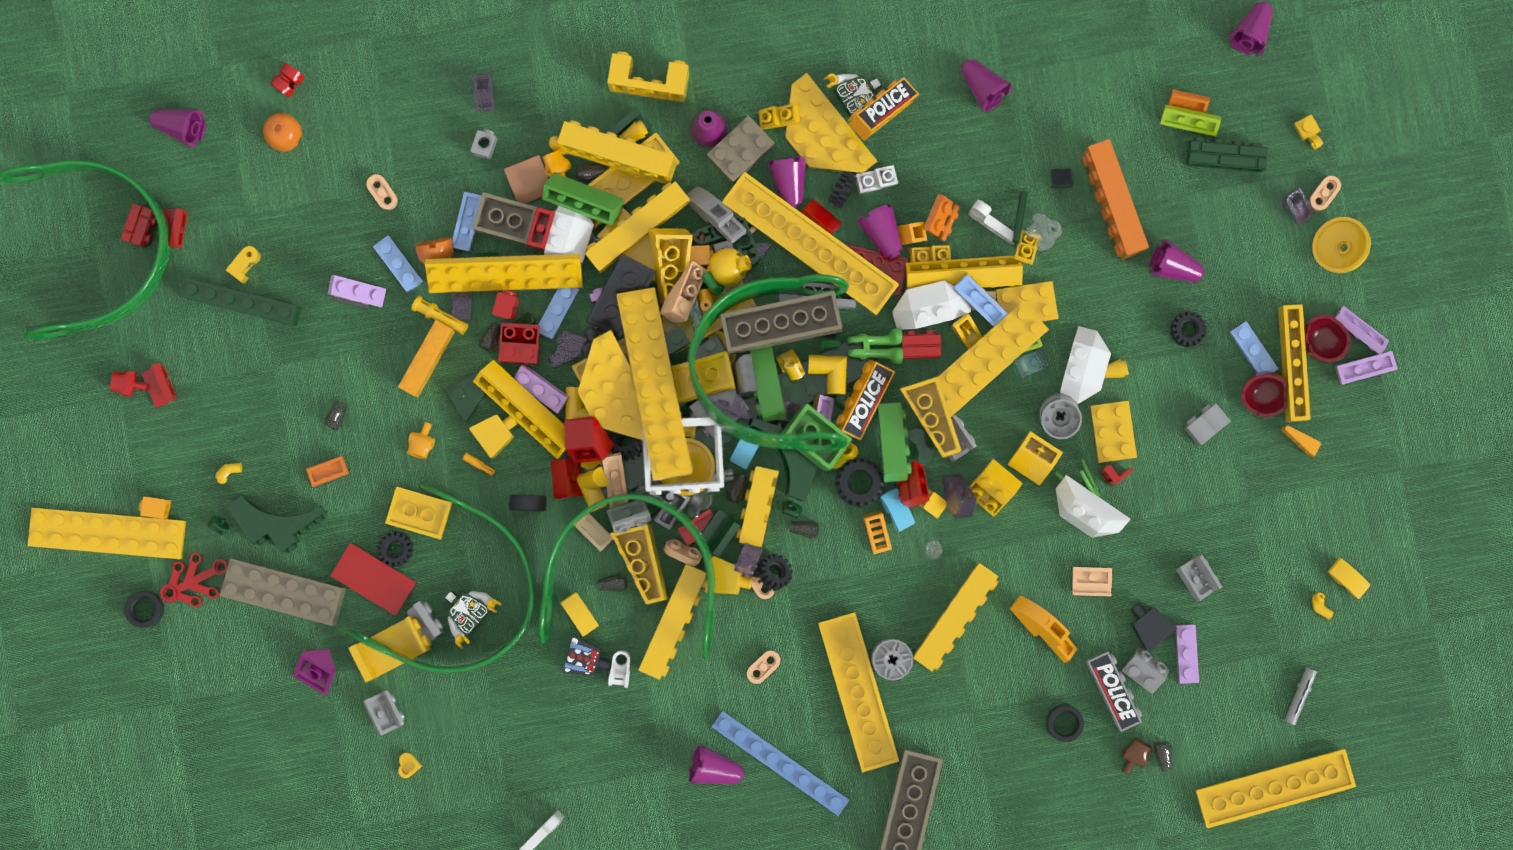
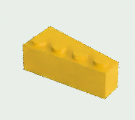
M649 228L659 302L662 305L690 263L692 234L686 229Z
M938 377L901 388L902 393L942 457L945 458L962 452Z
M756 466L755 471L751 470L749 482H752L751 490L747 489L745 496L748 504L747 508L742 509L740 518L744 522L743 526L738 529L736 538H740V543L762 547L779 471Z
M651 524L630 528L624 533H610L645 603L651 604L669 599Z

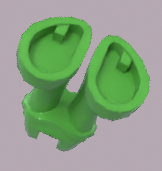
M895 328L888 335L869 336L861 333L860 335L848 337V344L863 345V349L848 350V356L862 360L866 358L889 359L893 364H901L903 360L901 347L870 349L869 345L899 346L902 342V331L900 328Z

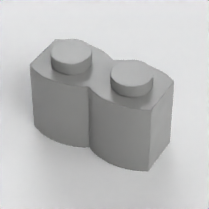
M1210 403L1200 410L1202 412L1200 416L1196 417L1194 415L1186 422L1187 426L1184 429L1198 446L1203 445L1230 422V419L1216 403L1212 406Z

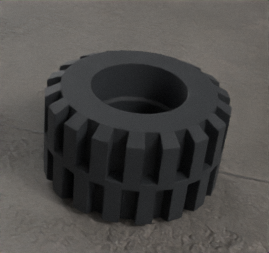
M856 458L849 460L841 466L836 475L835 487L841 499L847 504L855 507L867 506L876 501L881 495L884 487V477L880 468L874 462L865 458ZM856 471L865 472L871 480L869 490L863 494L852 492L848 486L850 475Z

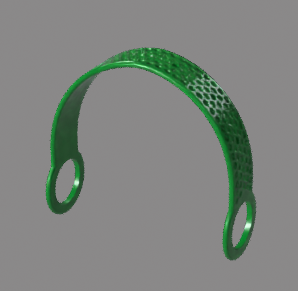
M65 160L41 165H26L0 171L1 183L30 182L46 178L50 175L74 171H93L118 177L133 185L143 195L156 217L159 228V244L154 265L143 285L129 300L116 309L92 319L29 330L24 333V338L30 340L50 339L112 324L125 318L142 306L160 284L170 257V228L156 200L146 189L128 175L108 165L84 160ZM41 171L29 176L7 177L21 172ZM62 330V331H57V332L44 333V332H49V331Z
M826 274L760 279L729 291L706 311L691 339L688 356L689 371L698 401L708 416L719 427L740 440L768 448L830 452L840 450L848 445L847 438L836 433L805 432L800 434H775L757 431L733 421L718 410L709 400L699 383L694 367L697 350L707 330L721 316L720 314L725 313L737 304L755 297L771 294L811 296L835 291V295L839 296L848 291V282L843 278ZM823 281L834 283L839 287L827 291H814L805 289L802 285L809 282ZM819 438L833 440L836 443L830 445H808L800 441Z
M421 483L420 487L485 518L499 528L513 543L525 566L529 585L528 608L524 622L515 636L496 653L480 661L461 666H438L423 663L409 658L358 632L347 630L346 634L372 649L418 669L438 673H457L473 670L491 663L502 656L525 632L530 621L534 601L531 569L517 540L497 520L425 483Z
M637 492L611 496L592 504L577 514L558 536L547 561L539 616L540 643L545 644L549 636L552 619L555 566L562 545L571 530L588 513L604 504L618 500L637 499L655 504L674 515L690 531L701 550L708 580L702 655L704 660L708 659L713 627L715 572L708 545L691 519L671 503L653 495Z

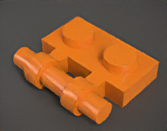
M938 194L923 229L945 242L947 236H950L952 232L951 227L954 220L958 218L960 206L953 204L954 202L946 196Z

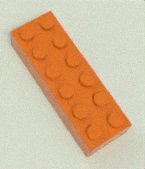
M1110 139L1088 146L1081 157L1084 167H1088L1090 173L1088 174L1089 182L1096 189L1094 195L1096 201L1101 203L1103 209L1101 210L1102 218L1104 221L1107 220L1109 225L1107 231L1109 237L1114 239L1116 256H1120V259L1123 260L1143 253L1149 246Z

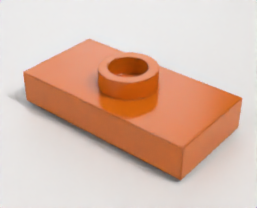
M1172 89L1167 105L1206 113L1210 97Z
M343 456L306 469L312 487L349 474Z

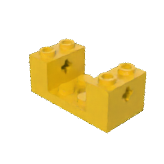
M626 52L612 53L608 77L610 91L685 103L689 80V66L684 61L674 60V63L669 62L666 84H663L659 80L646 82L640 77H633L631 79L633 71L632 57L628 56L629 54Z

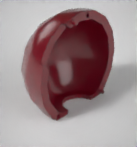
M1327 314L1317 315L1309 320L1304 328L1306 353L1314 360L1323 363L1334 362L1347 354L1351 340L1349 332L1334 316Z
M1263 371L1255 373L1247 379L1242 387V404L1249 411L1260 417H1271L1280 414L1286 410V379L1276 372Z

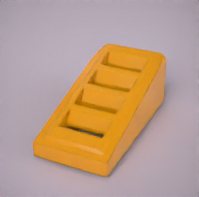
M1288 425L1282 427L1281 431L1308 456L1314 457L1321 445L1319 441Z
M879 510L862 515L873 554L891 550L883 513ZM879 518V521L869 523V521ZM881 526V529L871 531V528ZM882 533H883V535H884V536H882V537H878V538L873 539V536H875V535H879V534H882ZM882 541L886 542V544L875 547V543Z

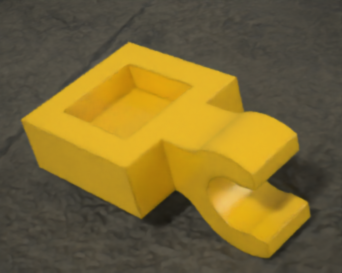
M1312 114L1294 123V127L1302 141L1308 139L1313 150L1323 145L1321 138L1317 135L1321 130Z

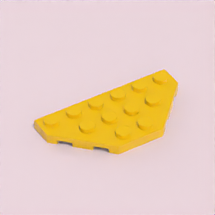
M807 73L792 84L790 104H798L800 123L787 126L786 140L800 157H806V165L809 168L860 174L865 173L878 162Z
M609 330L593 339L577 392L590 416H595L602 428L642 440V422L631 367L612 331Z

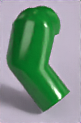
M710 272L701 276L713 295L718 296L724 291V286L716 283Z

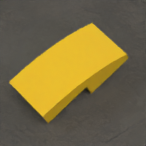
M791 103L781 107L772 106L759 110L760 128L771 129L800 123L798 104Z
M1022 230L1020 243L1017 244L1014 259L1032 265L1040 235Z
M950 245L910 248V262L951 260Z
M1338 558L1328 570L1330 576L1339 585L1344 586L1356 599H1360L1370 587L1368 581L1342 558Z
M574 592L560 602L582 636H585L599 626L577 592Z

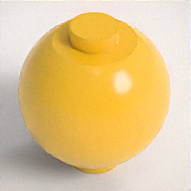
M723 248L712 255L707 272L711 273L719 285L734 286L740 283L745 277L746 271L751 269V261L747 255L743 256L736 249Z

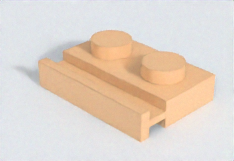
M1072 567V595L1111 596L1112 568Z

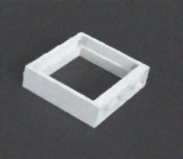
M710 417L682 419L683 427L714 425L716 481L651 485L650 462L642 427L645 491H650V495H659L662 490H669V494L681 493V489H688L689 493L700 492V488H708V492L720 491L719 487H724L721 427Z

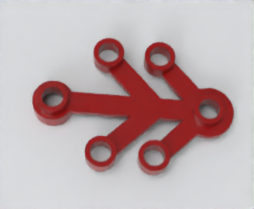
M193 553L190 556L191 562L184 582L177 585L180 573L185 571L186 565L180 561L175 562L169 584H165L160 590L161 599L167 603L179 600L189 603L192 607H200L203 602L200 596L191 597L180 592L190 589L205 594L211 599L217 598L220 595L218 588H209L198 583L216 574H226L229 563L224 559H218L213 563L212 568L194 576L198 564L203 561V556L200 553ZM195 555L199 556L198 562L193 560ZM221 563L225 565V569L223 571L219 569V565ZM177 564L182 565V569L180 571L176 569ZM170 589L173 591V595L171 597H169L167 594L168 590ZM212 589L216 591V595L214 597L210 594V591ZM195 598L199 600L198 605H194L193 600Z

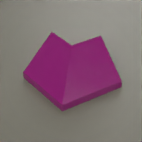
M308 650L302 652L293 677L325 696L336 673L330 650Z

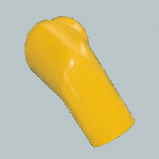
M224 464L216 472L215 478L217 482L224 484L227 482V477L230 473L242 472V464Z
M1321 592L1312 596L1313 610L1330 620L1334 612L1325 607V595Z

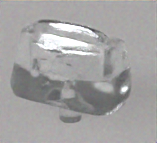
M929 540L925 556L930 560H936L941 555L942 546L938 540Z

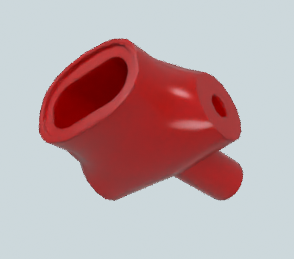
M114 371L111 378L110 391L117 392L126 397H132L134 389L147 391L148 384L137 382V373Z

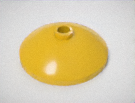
M1350 217L1334 218L1323 224L1315 234L1312 244L1313 255L1318 264L1327 271L1333 273L1350 272L1359 267L1367 258L1371 247V239L1368 230L1358 220ZM1348 246L1346 251H1342L1343 247Z
M685 438L692 474L661 479V483L711 482L715 472V461L712 453L703 443ZM681 489V493H677V495L691 496L700 492L689 493L688 489Z

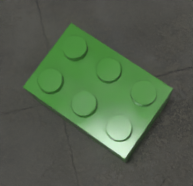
M809 404L801 405L781 432V434L830 432L847 438L848 445L852 441V438ZM819 438L800 441L808 445H830L836 443L833 440ZM846 447L830 452L796 450L823 471L831 470Z

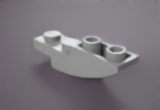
M698 186L686 194L690 199L688 205L706 223L710 222L731 244L746 234V229L733 217V212L714 195Z

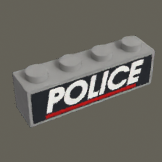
M1104 651L1085 660L1118 731L1123 732L1141 723L1140 717H1142V713L1139 707H1135L1132 702L1134 696L1129 688L1126 689L1123 683L1126 681L1123 673L1117 671L1115 666L1117 661L1113 653L1109 654L1108 651Z

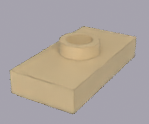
M590 513L575 526L600 552L613 540L611 534Z

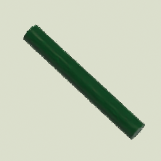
M1026 191L1020 192L1012 242L1015 244L1020 243L1028 196Z

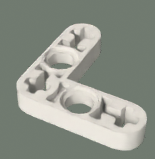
M977 200L969 211V216L1007 243L1014 245L1015 243L1012 242L1013 231L990 216L989 213L992 209L983 201Z
M557 810L519 850H533L564 819V816Z

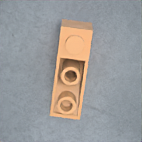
M691 261L666 297L660 314L673 323L687 321L703 283L701 276L706 274L707 270Z

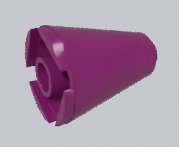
M1257 2L1230 33L1228 40L1231 39V45L1237 51L1245 55L1256 53L1255 56L1263 54L1273 14V9L1268 2Z
M968 59L961 66V73L982 111L988 112L1002 102L1001 97L1003 95L1007 97L1012 90V85L975 59Z
M156 109L149 117L151 126L154 129L188 147L197 146L195 143L202 140L206 128V120L202 119L204 113L198 109Z
M704 110L692 119L690 132L697 144L712 148L727 136L728 124L721 113L714 110Z
M798 156L775 161L769 160L768 166L780 198L792 207L798 208V204L802 203L806 157Z
M887 204L868 212L866 218L861 216L857 219L859 226L885 258L893 259L900 255L899 251L902 250V245L891 204L888 206Z
M1163 239L1161 247L1157 246L1149 262V266L1152 267V271L1148 270L1149 274L1193 283L1203 278V265L1171 241Z
M698 745L691 759L693 765L689 768V782L693 784H737L739 781H742L744 770H742L741 765L705 746Z

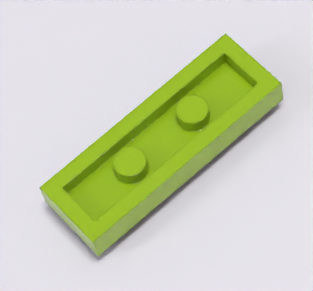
M1166 104L1160 119L1161 125L1211 136L1217 135L1221 123V116Z

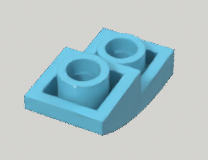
M740 440L729 461L747 470L759 446Z
M894 487L881 494L880 499L886 513L890 514L896 531L900 532L914 524L915 521L908 506L900 502L898 497L900 492L897 487Z

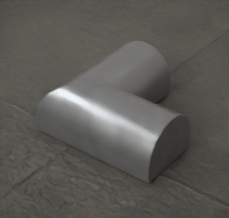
M745 354L731 364L734 383L737 385L740 397H749L757 391L751 354Z
M660 480L652 481L651 485L662 484ZM662 490L661 494L653 495L671 503L681 511L690 499L689 496L669 494V490ZM661 507L653 518L655 522L669 530L677 519Z

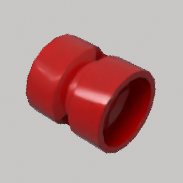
M285 62L279 69L280 74L275 75L269 84L290 98L296 90L295 86L300 85L305 76Z

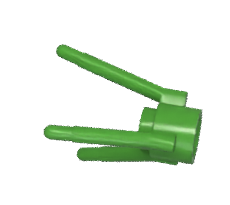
M1082 459L1081 462L1085 473L1081 470L1080 474L1086 483L1084 487L1100 497L1101 495L1093 481L1085 460ZM1055 472V475L1062 481L1064 477L1060 473Z

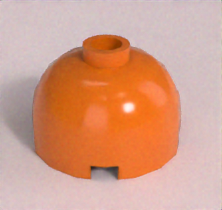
M276 113L270 116L264 123L263 136L267 144L273 149L281 152L290 151L299 144L298 142L302 137V128L297 119L290 114Z
M451 237L438 238L435 241L429 240L416 244L415 251L418 259L425 265V259L452 258L454 245Z

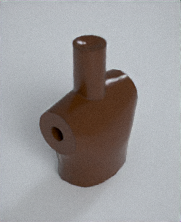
M1134 738L1122 751L1121 757L1128 761L1122 772L1129 775L1134 765L1142 768L1145 767L1152 747L1144 741Z

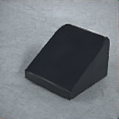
M1051 169L1052 189L1071 188L1073 186L1071 169Z

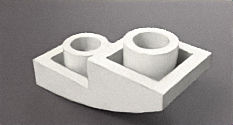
M894 165L855 175L857 177L856 186L859 194L898 184Z

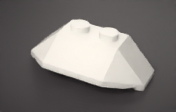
M558 206L544 255L580 254L582 263L594 227L591 218Z
M943 280L906 289L892 312L896 328L905 330L953 320L966 313H970L971 308L969 302L954 288V285Z
M1078 326L1060 394L1071 396L1077 404L1101 391L1111 352L1098 331Z
M1067 475L1056 487L1059 515L1091 538L1119 533L1130 521L1129 517Z

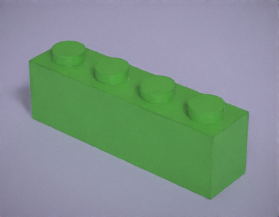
M554 173L544 184L542 200L612 226L622 213L624 199Z
M773 347L749 351L752 356L757 387L754 397L759 399V404L756 405L758 416L762 415L764 422L787 418Z
M901 402L878 405L884 482L907 481L908 474H911V463L907 462L906 456H909V444H905L908 432L907 427H903V421H906V411L902 409Z

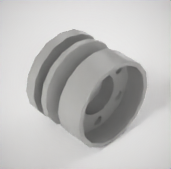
M1053 394L1047 397L1040 407L1041 424L1045 432L1051 437L1067 439L1074 436L1080 429L1082 414L1076 401L1071 396ZM1056 412H1063V417L1057 416Z
M889 638L880 641L874 647L871 654V662L874 670L881 677L887 680H898L906 676L911 670L913 656L905 643L898 639ZM891 654L898 658L895 660L896 664L894 665L887 662Z

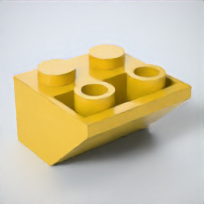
M1030 431L1007 465L1040 486L1063 452Z
M992 459L967 488L965 493L994 517L1016 494L1023 483Z

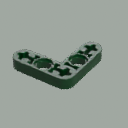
M735 215L733 217L746 229V234L736 240L737 247L743 256H748L747 251H751L754 257V261L751 262V268H754L760 263L758 250L745 217ZM712 224L702 227L694 233V241L697 246H710L727 239L723 235H717L715 233L716 228ZM709 231H712L714 238H711ZM704 234L705 241L700 239V235ZM748 237L750 243L745 246L741 245V238Z

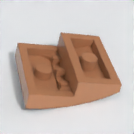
M540 155L504 169L517 202L527 204L543 197L544 184L549 177L546 174Z

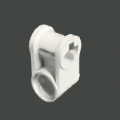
M619 650L614 654L608 686L614 684L628 688L631 656L626 650ZM617 655H625L627 662L619 664L617 662Z

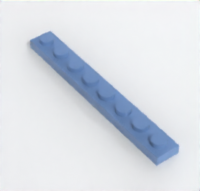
M722 711L712 725V728L839 816L849 802L847 797L726 712Z

